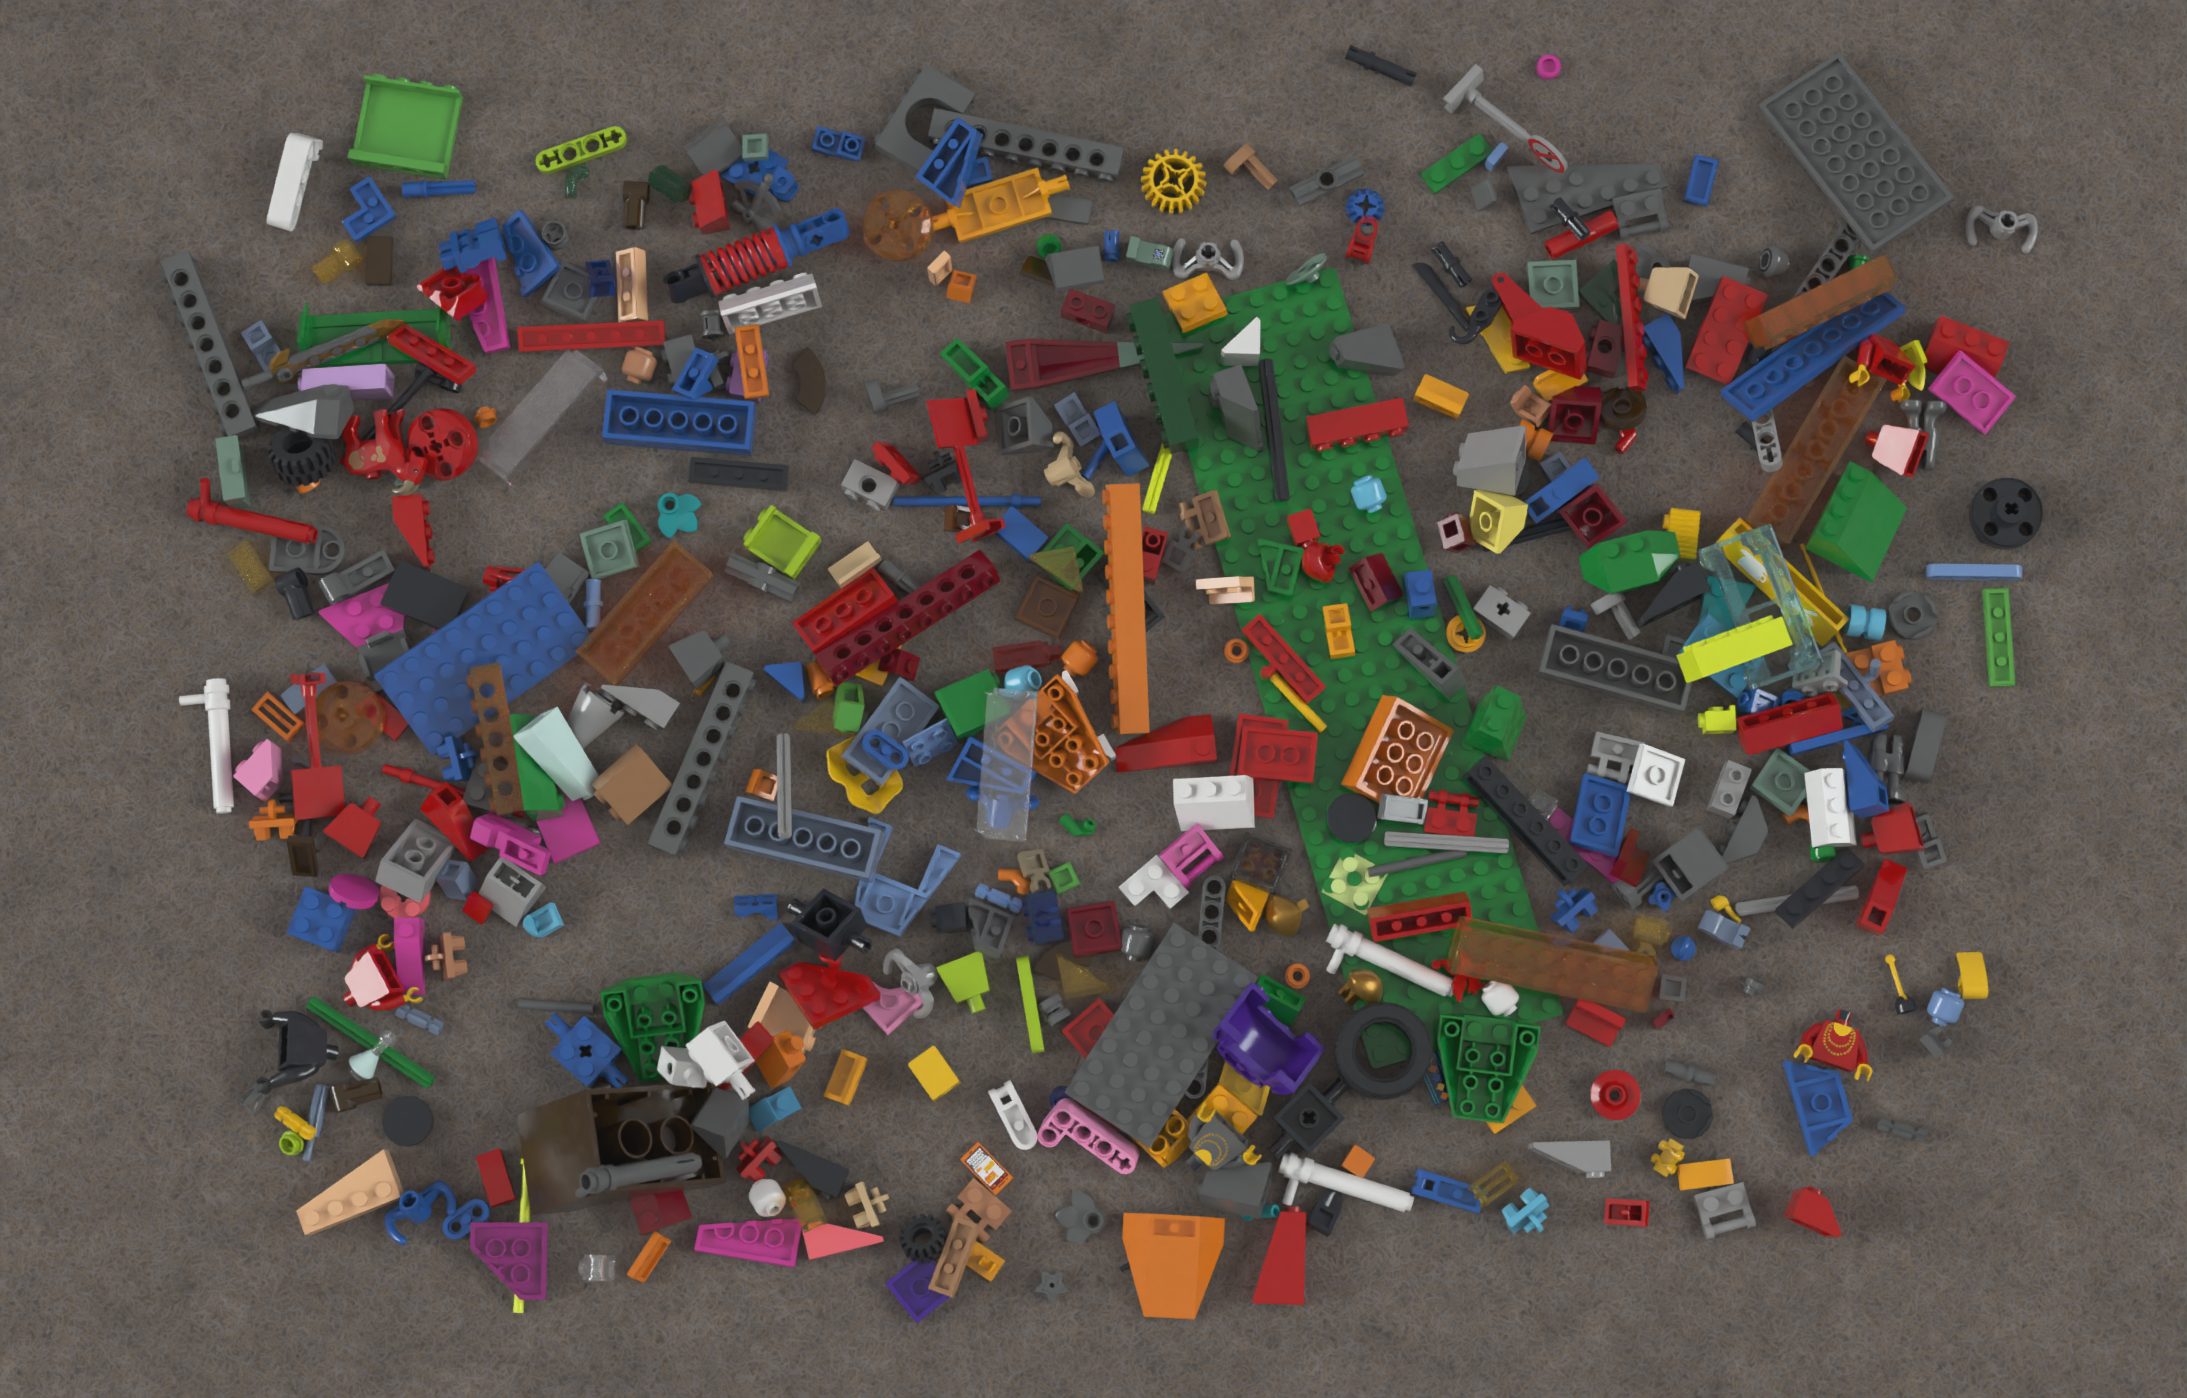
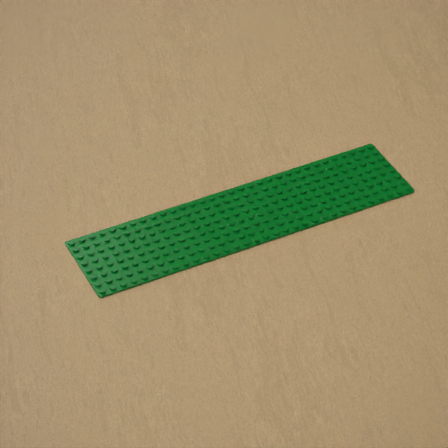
M1328 268L1318 271L1320 276L1310 284L1306 280L1292 285H1287L1285 281L1221 298L1227 309L1226 316L1184 334L1172 312L1163 314L1171 343L1204 344L1200 349L1176 354L1175 358L1199 437V446L1187 450L1199 493L1202 495L1212 490L1218 492L1231 535L1230 538L1215 543L1224 576L1254 577V602L1233 603L1240 630L1261 614L1326 686L1325 690L1307 704L1328 726L1320 733L1274 685L1270 678L1268 680L1261 679V669L1264 666H1269L1270 663L1242 633L1243 640L1249 647L1248 657L1266 717L1288 720V730L1318 733L1313 783L1286 781L1329 929L1331 931L1334 924L1338 926L1342 924L1348 927L1347 930L1351 932L1357 931L1363 934L1364 938L1374 942L1370 933L1368 914L1365 916L1322 893L1323 889L1327 893H1333L1331 884L1335 879L1329 877L1339 858L1344 861L1348 857L1354 858L1355 854L1375 864L1374 866L1447 851L1385 846V832L1423 833L1424 824L1379 819V804L1374 801L1371 802L1376 809L1377 824L1373 833L1366 840L1355 844H1345L1336 839L1328 828L1327 812L1332 802L1341 795L1355 793L1341 785L1382 695L1399 697L1454 730L1423 799L1428 800L1429 790L1439 792L1440 789L1447 790V793L1459 795L1469 793L1470 796L1479 797L1461 777L1485 754L1484 751L1463 742L1473 717L1464 686L1453 697L1448 699L1393 646L1411 628L1457 666L1452 647L1447 640L1446 627L1437 598L1434 617L1413 620L1409 618L1403 573L1428 569L1387 435L1381 436L1380 440L1366 443L1365 440L1356 441V444L1350 447L1332 446L1331 450L1325 452H1318L1317 449L1311 450L1305 425L1307 416L1376 403L1368 373L1339 368L1336 366L1335 360H1332L1330 356L1329 344L1336 337L1355 331L1337 272L1334 268ZM1256 317L1260 319L1259 361L1262 359H1272L1274 366L1290 495L1289 501L1277 502L1275 500L1259 362L1258 366H1242L1258 408L1259 429L1262 434L1261 441L1264 450H1255L1227 437L1217 408H1212L1208 397L1213 374L1234 367L1224 366L1220 363L1221 350ZM1372 474L1373 478L1378 477L1381 480L1387 498L1381 503V509L1368 513L1367 509L1360 510L1357 508L1351 488L1355 485V480ZM1311 508L1320 533V540L1316 543L1324 542L1330 546L1340 544L1345 550L1344 554L1338 555L1341 562L1335 564L1333 580L1328 583L1317 581L1309 577L1303 571L1301 565L1293 598L1270 593L1263 570L1258 538L1295 546L1286 522L1287 516ZM1383 553L1404 596L1370 612L1348 568L1365 557ZM1347 603L1355 656L1330 659L1323 607ZM1480 797L1478 807L1468 806L1467 813L1477 814L1474 837L1508 839V853L1466 851L1467 857L1389 873L1370 906L1372 908L1466 891L1470 901L1473 925L1376 941L1375 943L1452 979L1457 975H1452L1442 965L1439 969H1433L1431 963L1434 960L1445 959L1454 966L1461 965L1458 957L1460 955L1459 949L1463 948L1465 953L1469 954L1472 964H1477L1478 960H1482L1481 963L1485 964V967H1479L1478 970L1486 971L1485 975H1487V978L1484 979L1481 975H1478L1479 983L1483 984L1485 982L1486 985L1495 978H1499V980L1505 979L1510 982L1519 995V999L1515 1004L1517 1009L1508 1016H1504L1503 1013L1493 1015L1481 999L1483 994L1482 988L1476 992V995H1473L1472 991L1468 993L1467 980L1462 1001L1458 1002L1454 994L1451 997L1447 995L1443 997L1356 955L1352 957L1345 953L1340 963L1346 984L1348 983V974L1351 970L1366 969L1375 972L1383 984V994L1380 1002L1402 1005L1410 1009L1411 1012L1413 1011L1422 1020L1429 1032L1432 1052L1439 1051L1437 1033L1440 1014L1465 1013L1514 1019L1533 1024L1560 1016L1563 1013L1507 826ZM1428 800L1427 807L1437 808L1438 801ZM1445 804V810L1459 812V804ZM1357 871L1350 872L1347 875V882L1351 886H1358L1362 881V876ZM1369 900L1363 906L1355 903L1354 906L1358 910H1365L1369 905ZM1360 998L1352 1006L1355 1012L1368 1004ZM1385 1023L1373 1024L1361 1032L1369 1063L1373 1069L1410 1059L1409 1042L1404 1033L1395 1026Z

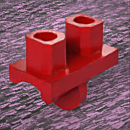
M769 1136L761 1143L754 1138L748 1145L742 1140L739 1145L743 1150L737 1157L743 1162L736 1170L743 1178L746 1179L748 1177L750 1180L757 1182L763 1179L766 1174L758 1165L766 1159L774 1166L782 1159V1155L776 1148L777 1145Z

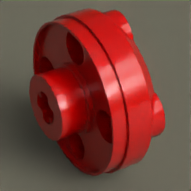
M447 408L432 409L420 414L412 422L407 435L406 456L408 461H410L411 452L415 451L418 457H425L428 460L424 475L440 481L451 480L464 474L475 462L478 453L477 435L470 421L461 413Z

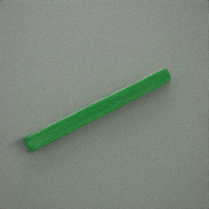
M312 997L308 1001L306 1008L367 1050H376L379 1053V1058L424 1088L428 1089L433 1084L435 1076L317 997Z

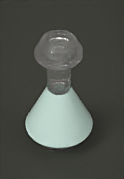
M390 1030L379 1033L381 1040L372 1049L349 1058L350 1065L348 1070L353 1077L360 1081L373 1078L380 1054L388 1046L392 1048L396 1046L397 1037Z

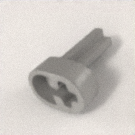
M1622 592L1613 595L1608 594L1590 604L1596 615L1610 608L1628 640L1641 633L1623 602L1626 598Z

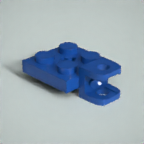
M770 149L768 160L744 162L743 158L725 169L721 175L724 181L734 186V183L737 181H753L761 184L764 176L770 173L773 175L774 180L771 182L768 191L774 197L784 202H790L799 190V185L795 181L794 176L785 170L788 160ZM757 164L760 171H754L753 174H750L751 170L749 168ZM745 189L746 193L752 197L756 194V192L750 189Z

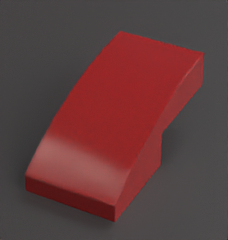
M498 1148L476 1156L491 1207L494 1208L516 1200L502 1150Z

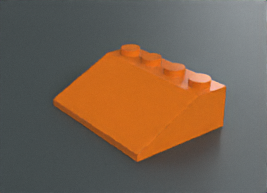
M1382 695L1341 785L1380 804L1381 793L1423 799L1454 730L1399 697Z

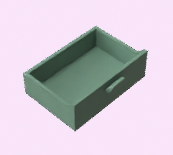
M238 435L215 438L223 501L230 507L239 509L250 507L243 447L239 443Z

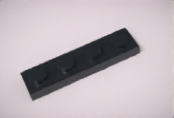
M691 457L688 481L695 484L787 491L789 465Z
M1846 847L1776 908L1775 913L1794 929L1861 871L1865 864Z

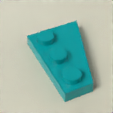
M1707 576L1706 580L1711 589L1703 597L1698 624L1705 614H1709L1728 630H1732L1756 585Z

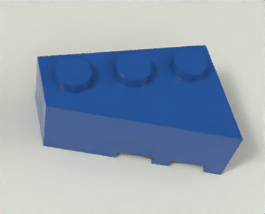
M957 117L915 177L952 205L960 208L983 134L963 119Z
M970 736L947 781L1027 794L1038 772L981 740Z

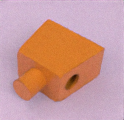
M789 1030L774 1035V1042L756 1061L771 1089L791 1080L806 1061V1057L801 1050L804 1047L802 1038L793 1036Z

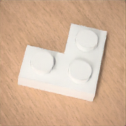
M1157 855L1119 886V889L1134 907L1153 891L1169 909L1189 894L1187 889Z

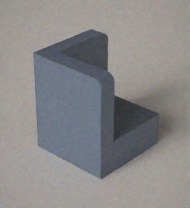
M448 859L435 878L448 898L466 901L479 882L467 862Z

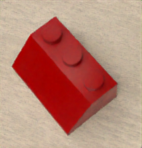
M1941 315L1934 323L1924 349L1928 362L1924 366L1926 370L1940 374L1958 351H1962L1995 378L2003 363L2010 342Z

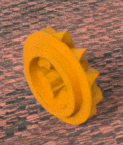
M1459 615L1449 622L1446 636L1449 645L1456 651L1467 654L1476 651L1484 643L1486 630L1478 617L1476 618L1484 633L1477 640H1472L1468 637L1467 643H1465L1464 637L1458 634L1464 628Z

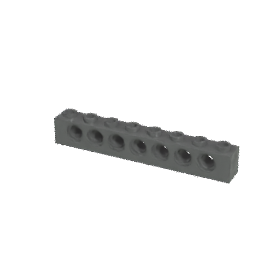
M934 108L928 133L929 143H932L934 147H937L956 118L959 117L985 136L977 152L982 157L992 159L996 156L1003 158L1008 163L1015 164L1017 161L1027 163L1032 168L1044 166L1051 168L1050 170L1056 173L1068 171L1073 172L1075 176L1080 178L1092 176L1097 177L1099 181L1104 183L1118 182L1124 156V147ZM1002 138L1008 141V144L1005 146H998L996 144V141ZM1024 143L1032 146L1029 151L1019 149ZM1051 148L1056 153L1053 156H1046L1043 154V151ZM1071 153H1075L1079 156V159L1069 161L1066 157ZM1094 158H1099L1103 163L1100 166H1093L1090 161Z
M187 250L161 260L163 267L160 270L161 276L165 284L169 283L172 291L168 292L173 305H177L179 308L178 320L182 327L186 326L188 335L185 336L190 349L194 348L197 357H194V361L198 370H203L205 379H202L207 393L211 392L214 400L211 401V405L215 414H220L222 423L219 426L224 437L238 435V440L260 432L257 420H254L252 406L193 255ZM188 277L185 285L178 286L181 278ZM191 299L197 300L193 307L187 308L188 301ZM199 321H205L202 329L195 330V326ZM212 342L214 344L213 348L208 352H204V346ZM218 364H221V371L219 373L212 374L213 367ZM226 386H230V392L225 396H221V390ZM234 408H239L238 415L234 418H229L230 411Z
M726 661L647 843L650 847L677 858L680 853L684 854L689 840L686 839L689 830L694 831L699 817L696 816L699 807L703 808L707 802L709 794L706 791L709 784L713 785L717 779V765L719 761L723 762L728 753L726 744L729 739L733 740L738 729V726L735 725L739 716L743 717L747 709L748 703L745 700L748 693L753 694L758 681L755 680L756 675L754 672ZM731 687L740 688V694L735 698H730L727 695ZM723 709L730 710V717L725 721L719 720L718 713ZM719 732L721 735L720 740L717 743H709L708 736L710 733ZM704 754L711 757L710 763L707 766H700L698 764L699 757ZM693 777L701 779V784L696 789L688 787V782ZM683 800L691 802V807L686 812H681L678 809L679 803ZM673 823L681 824V831L676 835L669 834V826Z

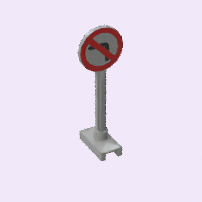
M1475 64L1443 98L1447 103L1444 108L1451 114L1465 100L1471 105L1475 104L1517 138L1528 143L1533 153L1546 166L1558 173H1564L1567 170L1566 160L1550 142L1537 135L1530 136L1524 128L1481 96V93L1476 88L1484 81L1483 69Z

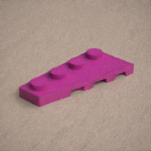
M495 257L480 261L478 266L467 268V271L464 272L465 275H479L482 288L488 293L485 306L481 304L468 313L482 348L487 354L511 349Z
M804 1217L699 1225L694 1251L795 1268Z

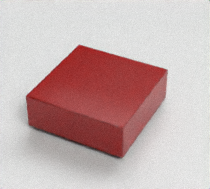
M473 891L468 896L462 912L483 925L487 921L494 904Z

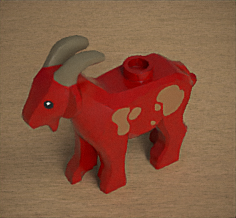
M386 409L373 411L376 437L375 439L361 441L358 436L360 416H351L343 429L342 438L346 443L347 450L346 454L341 458L340 464H344L348 473L366 477L368 480L380 479L381 474L392 472L404 482L400 488L392 489L393 493L403 496L415 493L423 480L428 460L425 457H418L415 451L411 452L410 461L407 459L401 432L405 410L400 409L391 412V418L387 416Z

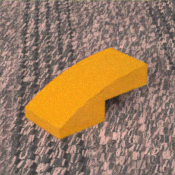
M1347 603L1324 606L1323 615L1330 659L1355 656Z
M1730 1158L1676 1165L1680 1190L1734 1184Z

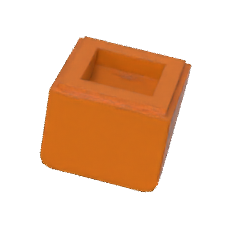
M953 270L948 284L947 298L970 303L977 275Z
M753 769L745 792L774 801L777 792V776L760 769Z
M1354 1144L1341 1167L1355 1176L1363 1178L1376 1158Z

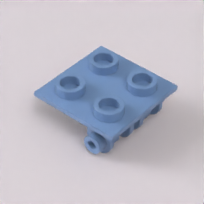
M947 718L906 739L903 741V744L914 767L929 762L931 758L942 752L950 751L958 744V741Z

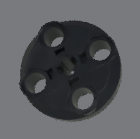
M1999 478L1986 483L1976 492L1970 503L1969 520L1976 538L1980 542L2000 550L2016 549L2028 543L2039 531L2043 520V505L2037 492L2026 482L2016 478ZM1983 492H1989L1993 497V501L1985 500ZM2018 492H2023L2024 494H2026L2028 498L2027 502H2024L2023 499L2018 496ZM1984 526H1990L1994 531V535H1987L1984 532ZM2019 526L2027 528L2028 536H2023L2019 532Z

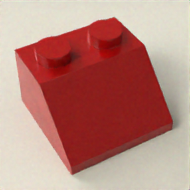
M712 170L692 181L693 190L688 191L691 205L696 206L697 213L692 214L695 228H700L702 235L731 230L722 181L718 170Z
M1811 1186L1795 1189L1783 1218L1825 1237L1840 1238L1841 1230L1828 1199L1821 1196L1823 1192Z

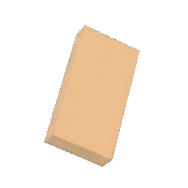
M945 251L927 267L929 281L935 286H938L952 272L951 256Z

